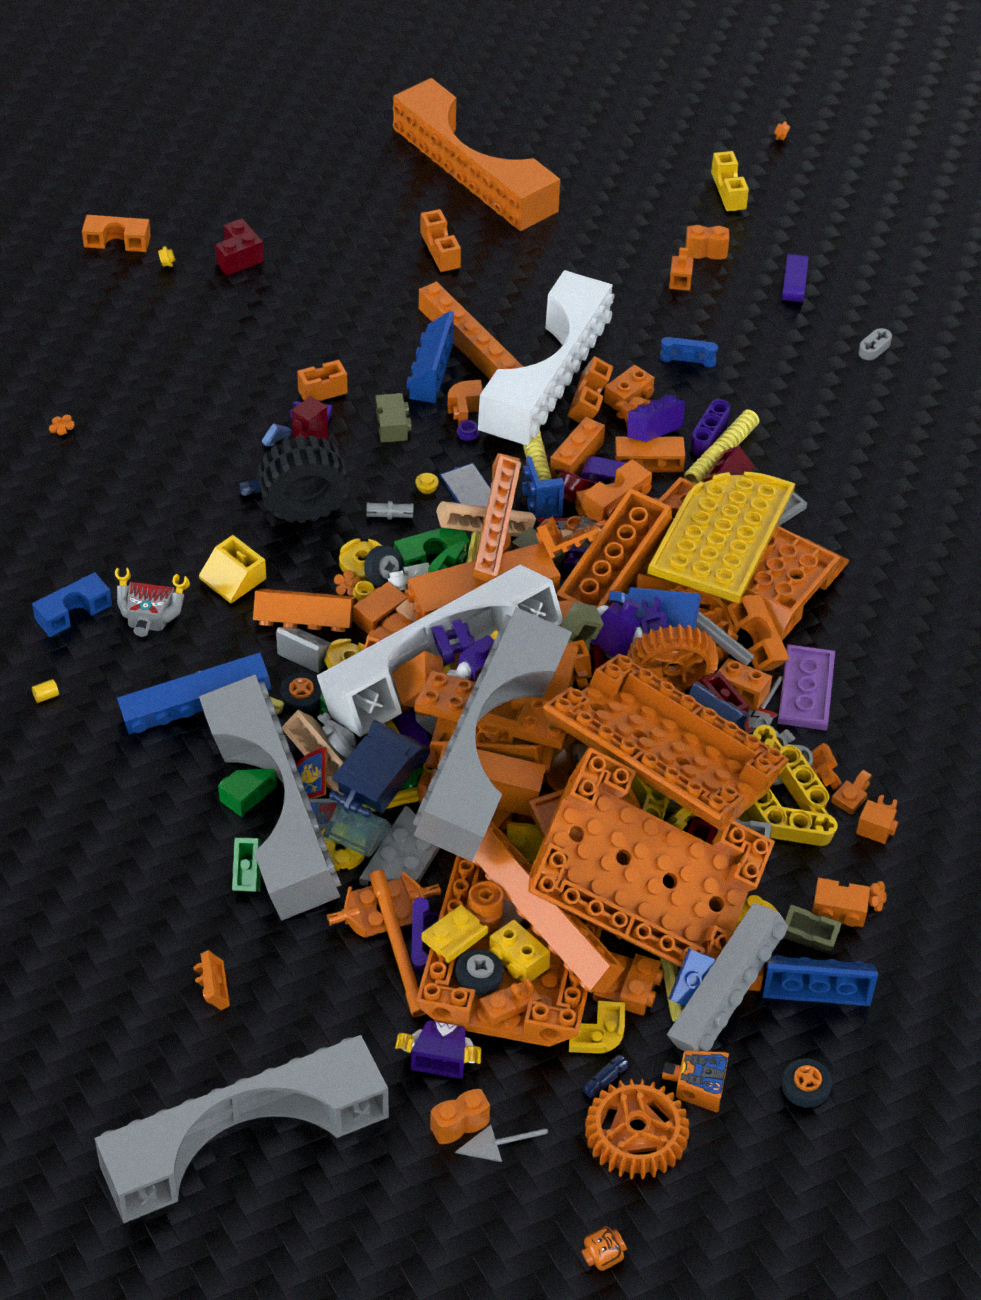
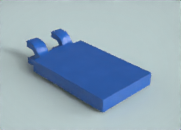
M630 587L629 594L610 591L609 601L615 602L620 606H623L628 598L636 601L639 604V608L634 615L640 619L643 616H647V613L642 609L641 601L646 600L648 607H652L655 604L654 597L657 596L662 602V608L659 612L664 611L667 614L669 625L672 627H677L679 624L682 627L690 625L691 629H694L696 626L701 596L698 593Z

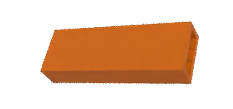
M538 543L502 553L498 576L518 565H522L551 579L555 592L559 591L561 575L544 545ZM475 561L408 578V589H405V595L408 603H412L414 606L413 610L416 619L419 620L487 583V581L472 577Z

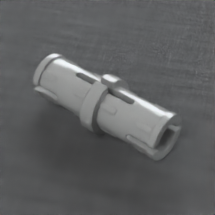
M388 501V503L367 502V517H387V520H392V517L413 519V503L393 504V501Z

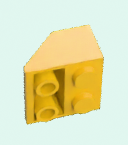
M232 535L214 548L199 574V579L232 604L266 579L265 559Z

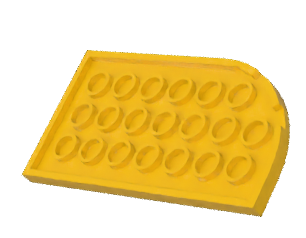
M729 472L714 475L712 480L705 483L699 482L685 497L648 567L647 574L739 603L794 492L795 483L755 472H744V475H730Z

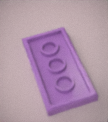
M787 644L786 651L790 660L784 664L778 724L827 730L835 651Z

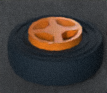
M297 673L287 677L281 683L279 695L287 710L293 713L297 710L303 713H310L320 706L322 690L317 677L307 673Z
M798 1059L791 1062L785 1069L782 1077L783 1092L787 1099L795 1105L804 1108L816 1107L829 1097L832 1087L831 1074L820 1062L812 1059Z

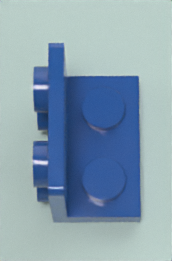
M531 456L526 457V466L522 467L525 482H522V492L524 496L528 497L527 506L529 512H533L536 521H538L537 518L562 517L564 500L563 479L539 481Z

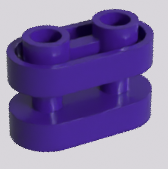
M461 619L450 622L451 630L444 631L442 625L432 627L433 638L440 656L443 657L444 665L455 662L454 654L462 653L475 643L467 622L462 623ZM455 639L456 643L451 645L449 640Z

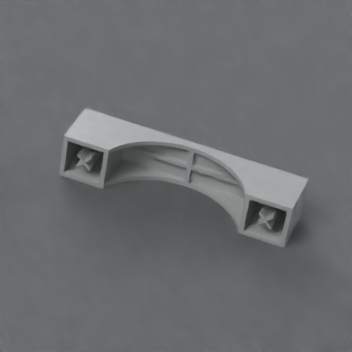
M515 607L512 616L506 615L456 729L438 765L437 771L413 822V825L417 826L413 836L471 862L473 861L502 796L491 783L480 763L475 741L476 725L488 712L503 703L519 698L544 697L570 639L571 631Z
M252 675L201 695L199 699L211 733L224 761L247 763L262 769H274L277 778L284 784V804L278 823L268 839L254 852L269 896L282 921L339 898L340 894L337 887L341 886V882L333 866V861L304 789V784L296 768V763L292 753H290L289 745L283 734L271 698L268 697L269 693L265 683L259 684L256 675Z
M362 1036L346 1038L331 1047L320 1048L308 1056L294 1058L287 1064L277 1068H268L259 1075L240 1079L233 1085L222 1089H214L207 1095L197 1099H188L179 1106L160 1110L153 1116L143 1120H134L125 1127L106 1131L101 1136L96 1137L95 1143L100 1168L123 1223L178 1202L181 1180L192 1158L215 1135L235 1124L260 1117H291L316 1124L338 1138L388 1118V1087Z

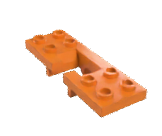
M431 671L415 702L414 711L458 722L476 682ZM526 697L511 700V708L519 710L514 720L487 713L476 725L475 739L478 743L485 744L503 742L512 744L514 738H519L562 750L569 733L548 721L543 707L549 701L535 697ZM483 732H489L495 738H488Z

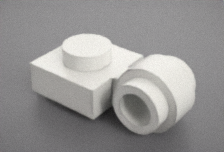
M429 563L403 567L404 573L403 570L389 573L390 578H388V582L400 591L408 588V578L428 573Z

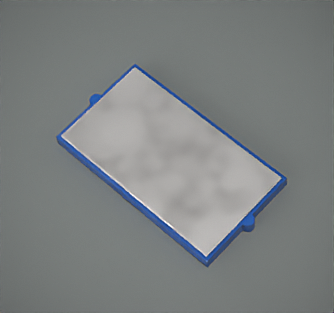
M474 463L459 468L455 467L451 471L440 474V479L457 503L487 507L491 487Z

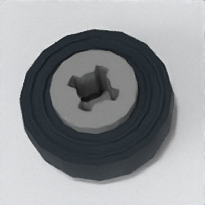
M377 546L371 549L364 563L366 578L376 587H381L388 582V578H390L389 573L403 570L402 557L391 546Z
M469 950L462 954L456 963L455 978L458 985L463 988L474 989L476 995L494 992L503 981L504 966L501 960L494 953L487 950Z

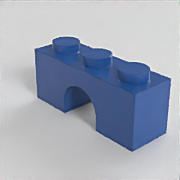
M94 572L32 603L35 620L51 637L71 627L68 613L71 609L83 608L92 616L112 606L110 589Z

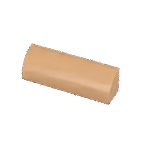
M442 501L438 505L436 512L442 528L481 532L487 507ZM511 510L507 534L518 537L529 527L533 528L536 521L535 515L532 512Z
M297 710L281 727L282 730L304 756L317 749L327 747L326 782L340 795H345L339 792L338 782L332 780V777L347 758L328 743L327 738L329 736L326 735L322 727L312 716Z

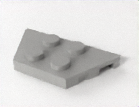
M404 807L360 877L361 885H368V882H371L369 875L376 870H383L387 881L401 878V872H405L419 884L440 847L413 836L417 826L413 825L416 814L409 807Z

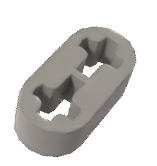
M883 328L874 330L860 343L859 356L865 360L876 359L891 345V332Z

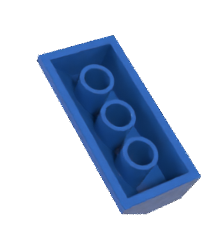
M448 311L430 322L426 332H422L420 339L421 347H417L416 350L417 361L412 363V377L408 376L406 389L410 390V399L436 403L454 342V311Z
M775 955L771 956L764 964L762 998L870 1006L878 978V971L874 964L860 961L841 962L833 959L815 960L806 957L788 958Z

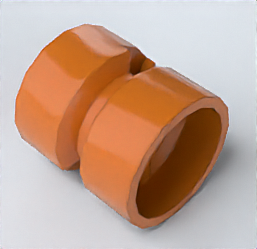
M482 881L473 885L469 890V912L477 917L483 926L486 925L488 927V932L495 931L503 923V891L496 883Z

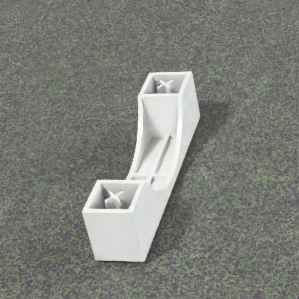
M563 271L548 294L545 329L559 340L562 347L554 355L537 364L516 369H497L480 394L479 431L527 446L531 438L537 437L541 424L544 425L546 423L548 413L550 411L553 412L557 399L562 398L566 385L569 386L571 384L573 374L578 373L582 360H586L589 349L594 348L598 335H602L605 324H609L612 318L610 306L614 300V294H612L613 284L569 271Z
M518 565L318 674L317 679L330 717L361 737L369 732L374 720L384 724L402 714L401 700L392 672L423 651L440 656L433 638L432 627L442 625L444 631L451 630L450 622L461 619L462 623L467 622L470 634L476 642L486 635L493 633L494 629L499 632L506 615L512 616L515 607L555 625L562 624L563 617L553 581L529 568ZM455 639L449 640L451 645L456 643Z

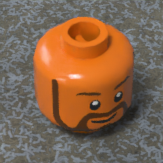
M605 1226L585 1237L584 1245L586 1248L581 1252L589 1267L595 1265L597 1269L604 1271L624 1259L623 1251L627 1250L618 1230H611V1228Z

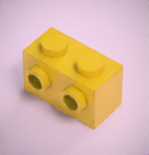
M514 919L490 936L489 952L494 953L501 960L513 978H518L521 982L528 978L531 982L550 968V951Z

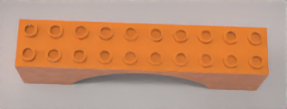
M430 78L393 96V127L395 131L419 148L433 162L441 166L447 173L457 179L459 183H462L518 230L522 231L559 212L560 178L534 158L524 160L495 158L479 153L463 144L454 135L456 130V97L434 79Z

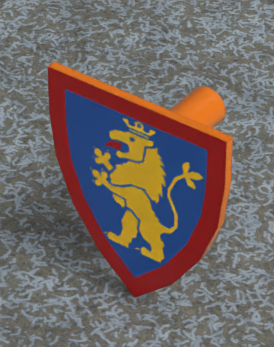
M327 747L317 749L305 755L296 763V768L309 799L326 795V787L332 789L326 782Z

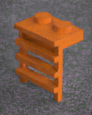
M552 516L545 519L537 527L538 532H536L539 543L545 545L550 558H554L561 549L563 553L569 551L574 543L576 547H579L586 538L589 541H593L598 533L601 532L600 527L605 525L606 520L604 519L562 537Z

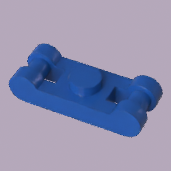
M664 337L661 340L662 350L660 351V359L664 362L679 360L703 363L706 367L716 365L715 355L718 351V345L713 342Z

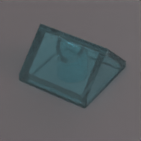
M338 802L323 837L370 857L385 839L392 826L387 820L374 814L369 818H365L360 813H347L343 810V807L339 806Z

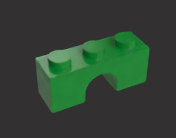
M439 528L394 541V548L402 557L403 567L427 563L428 555L441 554L450 546L461 541L467 542L465 553H468L470 540L464 530Z

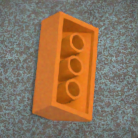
M260 589L255 591L253 620H259V625L274 626V622H283V627L297 628L298 624H306L307 629L321 630L322 626H330L331 631L345 632L346 628L352 627L353 606L356 604V597Z

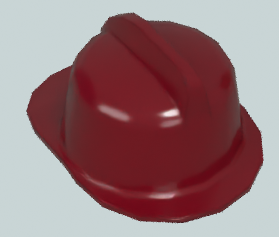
M555 468L554 470L558 474V478H562L564 481V499L572 503L575 502L577 491L590 489L597 484V482L580 478L563 469Z

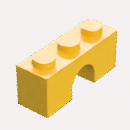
M734 152L713 153L711 173L726 211L746 209L749 189L744 177H738V162Z

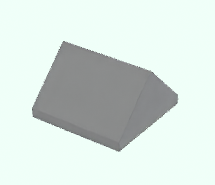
M277 628L278 655L317 673L326 665L324 657L331 644L330 642L300 628Z

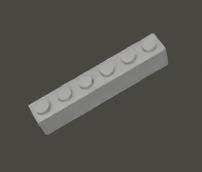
M753 903L667 1035L677 1048L683 1051H709L712 1048L715 1039L727 1025L730 1016L736 1007L740 1005L743 996L751 984L755 982L758 973L770 959L779 941L786 934L789 926L779 912Z

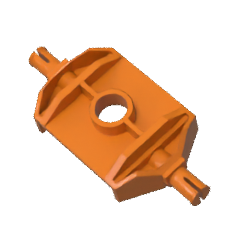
M401 872V878L388 881L390 896L400 927L412 924L413 902L419 897L426 899L441 895L439 884L425 888L420 887L405 872ZM351 886L348 887L344 909L327 914L329 925L345 921V924H349L356 934L364 938L387 931L383 915L377 910L380 905L372 886L352 891Z

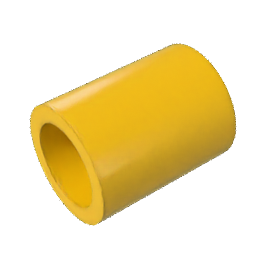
M53 679L32 687L37 703L59 695L57 685Z

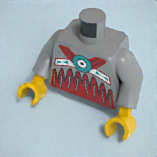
M116 568L115 576L119 580V586H117V605L122 616L128 618V625L134 628L136 635L144 637L148 635L149 630H163L166 623H169L180 614L185 595L183 590L187 589L190 585V581L186 576L184 582L178 585L180 576L178 574L174 575L172 581L176 586V591L174 587L130 582L129 586H127V581L131 577L129 569L126 568L127 574L125 577H119V568Z

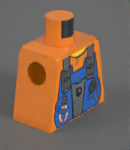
M684 1051L681 1065L665 1062L662 1079L678 1082L676 1097L678 1099L718 1112L729 1053Z

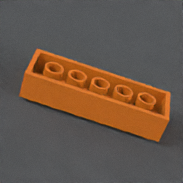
M630 488L602 527L601 532L598 533L556 593L558 601L572 600L573 603L576 601L596 606V608L602 605L610 607L614 603L609 601L610 591L622 593L626 591L672 524L671 506Z

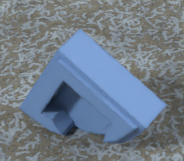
M273 423L262 439V442L265 446H273L275 442L281 439L286 440L292 434V431L289 427Z

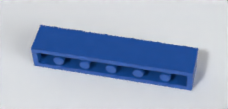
M261 653L118 697L117 700L128 734L141 733L148 728L166 725L170 721L183 717L187 718L195 713L204 711L199 696L252 675H256L259 684L264 682L267 690L272 689Z

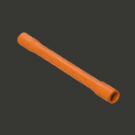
M376 870L369 875L371 884L384 918L405 987V995L412 1017H420L426 1013L415 1005L419 987L390 896L388 881L383 870Z

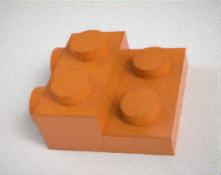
M610 952L625 969L606 993L594 992L592 1000L597 1002H625L626 1011L644 1016L647 1006L652 1007L657 993L653 991L655 985L660 986L663 980L664 970L661 969V961L635 954L634 959Z

